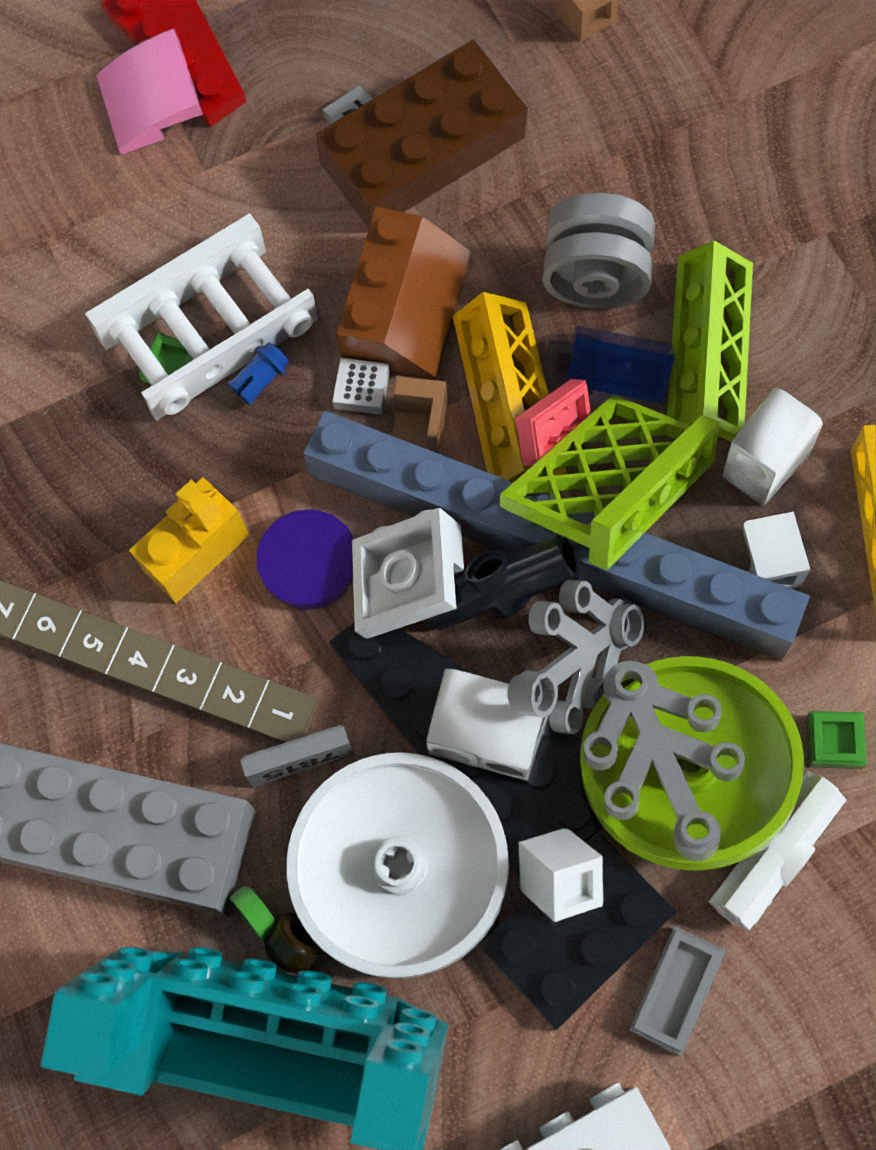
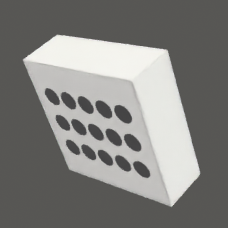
M340 358L332 401L334 409L382 415L390 374L389 363Z

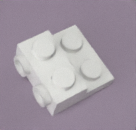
M441 508L421 511L415 517L391 526L378 527L372 533L352 540L355 632L368 639L456 609L454 573L464 570L461 524Z

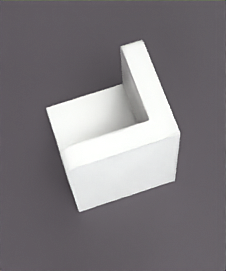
M794 512L746 521L742 531L752 563L748 572L789 588L801 587L810 571V566Z
M563 828L519 842L520 889L554 922L603 906L602 856L573 832Z

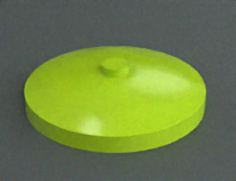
M680 656L656 660L646 664L654 671L659 686L690 698L700 694H708L715 697L721 705L720 722L710 732L696 731L689 725L687 719L653 708L662 726L713 746L724 742L734 743L741 748L745 756L741 775L732 781L719 780L709 769L676 757L699 810L712 815L720 827L721 834L718 849L713 856L703 861L688 860L676 850L673 835L678 819L653 763L639 791V807L636 814L629 819L619 820L610 816L606 811V789L612 783L619 781L638 739L639 732L630 715L616 742L617 759L614 765L606 770H596L586 763L584 759V742L589 735L598 732L610 706V703L603 694L592 709L582 736L580 754L582 782L588 802L597 819L606 831L626 849L643 859L669 868L681 870L716 869L732 865L754 855L767 846L786 825L800 793L804 772V753L800 734L789 710L775 692L763 681L735 665L712 658ZM628 679L623 681L621 686L628 691H634L641 684L637 680ZM699 707L694 711V714L703 720L714 716L712 710L707 707ZM598 744L590 752L595 757L603 758L608 756L611 750L606 745ZM722 755L716 759L717 763L726 769L737 765V761L730 755ZM618 793L613 796L611 801L615 806L624 808L632 803V798L625 793ZM700 824L690 825L686 830L688 835L694 839H703L708 835L707 829Z

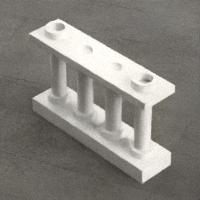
M250 213L85 313L97 339L105 350L110 349L116 344H122L152 385L141 393L156 421L165 415H173L180 412L189 404L191 399L247 365L257 355L254 351L257 346L263 348L268 342L277 346L290 337L301 336L318 320L314 296L310 290L307 289L291 299L259 256L266 253L261 228ZM238 269L246 270L275 308L252 324H250L219 282ZM199 293L205 294L234 333L233 336L212 349L208 348L179 308V305ZM158 318L164 319L193 359V361L170 375L167 374L138 334L140 329Z

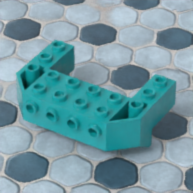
M120 947L118 951L112 952L55 991L41 1067L74 1074L75 1081L141 1096L155 1082L343 1124L353 1127L351 1144L377 1150L424 1149L434 1107L449 1024L438 1019L431 1012L421 1010L400 998L386 995L387 989L382 986L365 982L354 983L353 988L331 983L332 978L329 975L317 971H299L298 976L277 972L276 964L261 959H245L243 964L222 960L223 954L220 951L205 947H192L189 949V952L148 951L136 947Z

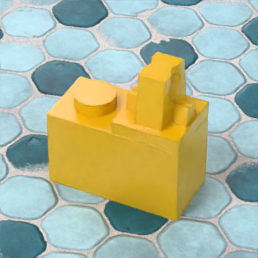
M204 477L197 483L191 479L176 493L178 500L165 511L167 516L129 550L142 571L175 604L250 536L239 511Z

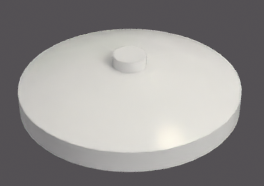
M385 753L374 755L349 764L334 773L320 785L304 805L292 830L288 846V888L297 916L305 930L326 953L352 969L377 977L399 979L424 976L448 967L463 958L484 938L493 925L501 909L508 885L509 854L507 842L499 817L487 796L469 777L443 761L420 754Z

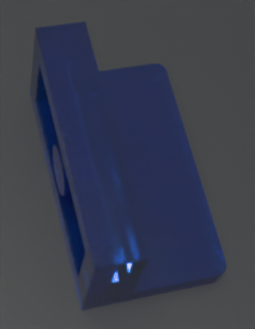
M575 326L574 343L566 382L570 379L586 380L588 390L664 404L675 357L670 343Z

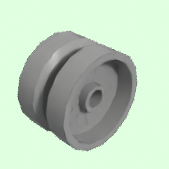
M600 192L578 194L560 201L550 210L547 221L546 245L548 248L544 258L542 282L547 292L562 302L591 309L620 308L636 303L646 296L652 281L653 262L650 254L654 246L655 221L652 213L640 202L616 194Z

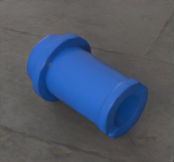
M269 342L263 348L257 346L254 350L257 355L227 384L237 396L240 394L242 396L241 400L249 406L254 403L257 396L277 375L283 377L286 374L284 368L289 364V360L277 347Z

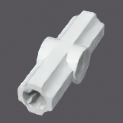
M808 771L803 776L798 800L783 829L767 846L754 855L738 862L708 902L733 925L742 928L746 932L749 931L772 903V899L782 886L787 887L809 860L816 849L813 847V844L847 799L827 779Z

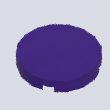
M316 509L293 511L276 519L263 533L257 549V571L268 593L281 602L288 604L289 607L299 610L323 608L339 600L348 590L347 587L352 583V540L354 538L348 527L333 514Z

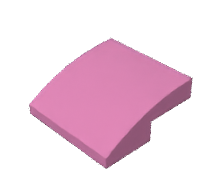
M174 29L152 37L129 49L97 74L121 155L165 140L161 130L163 128L203 115L179 39Z

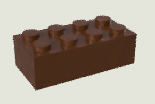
M472 39L317 132L319 161L369 229L375 207L405 212L524 139L528 108L477 42Z

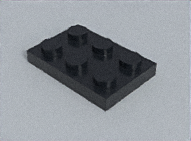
M599 831L586 844L602 856L603 906L554 922L528 898L479 945L482 951L556 1031L676 913L671 905Z

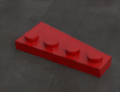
M104 0L101 2L105 15L134 46L169 30H175L203 115H200V117L210 128L246 103L244 91L196 0Z

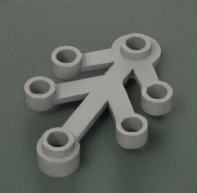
M567 580L563 583L559 594L560 604L538 601L533 604L529 613V626L533 633L556 636L571 647L540 671L526 670L520 675L514 676L509 683L507 691L510 705L516 708L520 714L536 717H547L549 715L550 727L554 732L572 735L576 734L582 726L583 707L593 709L604 694L605 676L618 663L621 650L626 649L628 646L637 645L644 631V616L638 605L632 604L625 598H613L608 603L593 592L592 586L588 581ZM563 610L565 612L587 613L598 622V627L589 632L565 615ZM602 651L596 677H592L597 656ZM572 675L566 701H557L558 685Z
M638 661L620 662L607 672L604 679V695L610 703L598 732L589 735L584 742V759L586 763L593 769L606 770L616 762V742L630 715L639 732L638 739L619 781L612 783L606 789V811L610 816L619 820L629 819L636 814L639 807V791L653 763L678 819L673 835L676 850L688 860H706L713 856L718 849L721 834L720 827L712 815L699 810L676 757L709 769L719 780L732 781L738 778L743 771L744 753L734 743L724 742L713 746L662 726L653 709L655 708L687 719L689 725L696 731L710 732L718 726L721 717V705L715 697L708 694H700L693 698L659 686L654 671L646 664ZM633 679L637 680L641 686L637 690L628 691L621 686V683L625 680ZM699 707H707L712 710L714 716L703 720L698 718L694 711ZM603 744L609 747L611 752L606 757L598 758L593 756L590 750L595 745ZM722 755H730L737 761V765L726 769L721 767L716 759ZM618 793H625L632 798V803L627 807L620 808L615 806L611 799ZM700 824L707 829L708 835L703 839H694L688 835L686 830L690 825Z

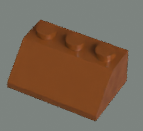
M375 207L336 332L341 358L389 363V368L392 372L436 380L452 325L453 315L456 311L470 262L471 251L423 216Z

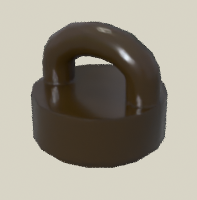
M294 912L286 913L280 917L264 940L267 956L279 968L289 973L298 974L299 971L308 970L324 953V950L305 930L297 913Z

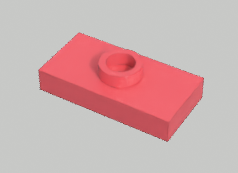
M570 379L515 418L523 466L532 467L591 414L586 380Z

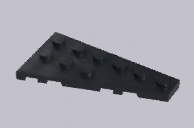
M353 623L329 641L332 650L417 754L435 758L458 769L469 777L487 796L502 824L509 854V868L519 880V842L566 828L586 843L594 834L604 828L591 809L585 794L580 763L582 740L572 734L554 732L548 720L528 781L430 755L426 740L444 670L455 669L467 673L471 672L399 628L366 639L355 632V623Z

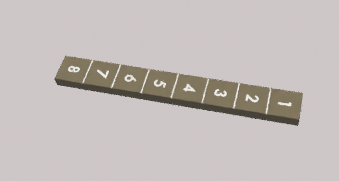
M0 580L1 638L282 744L306 735L319 704L317 697Z

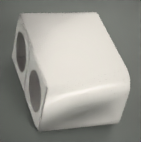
M773 388L732 440L722 477L756 503L764 506L809 458L823 425L821 418L786 391L780 388Z
M445 669L426 740L428 753L528 781L549 715L547 717H536L520 714L508 701V683L460 670Z

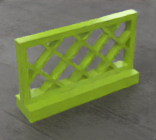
M613 394L500 494V507L588 547V562L607 571L714 463L720 422L701 415L689 425ZM614 415H618L634 423L610 425L609 420ZM667 435L676 440L654 443L651 436ZM640 438L642 444L618 446L616 440ZM605 441L607 445L606 448L582 450L581 447L583 443ZM649 459L650 465L647 467L626 468L624 461ZM613 463L616 470L590 472L588 465ZM578 466L580 472L555 476L553 474L555 468ZM622 485L623 491L615 494L598 495L596 487ZM585 488L588 495L585 497L561 499L559 491ZM549 492L551 500L533 502L524 496L527 494ZM594 512L595 518L588 525L567 517V514Z

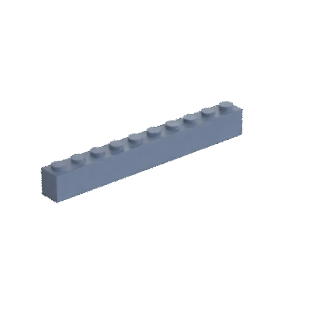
M325 410L303 453L310 477L412 517H415L424 510L441 508L461 524L463 537L494 549H502L507 554L514 553L558 535L564 538V536L500 507V494L514 482ZM543 493L527 494L524 496L533 502L551 500L550 496ZM592 512L567 514V517L588 525L595 518V515ZM644 533L607 571L588 562V547L567 538L574 549L575 558L579 566V581H588L596 589L619 598H625L632 603L780 661L783 660L793 644L810 595Z

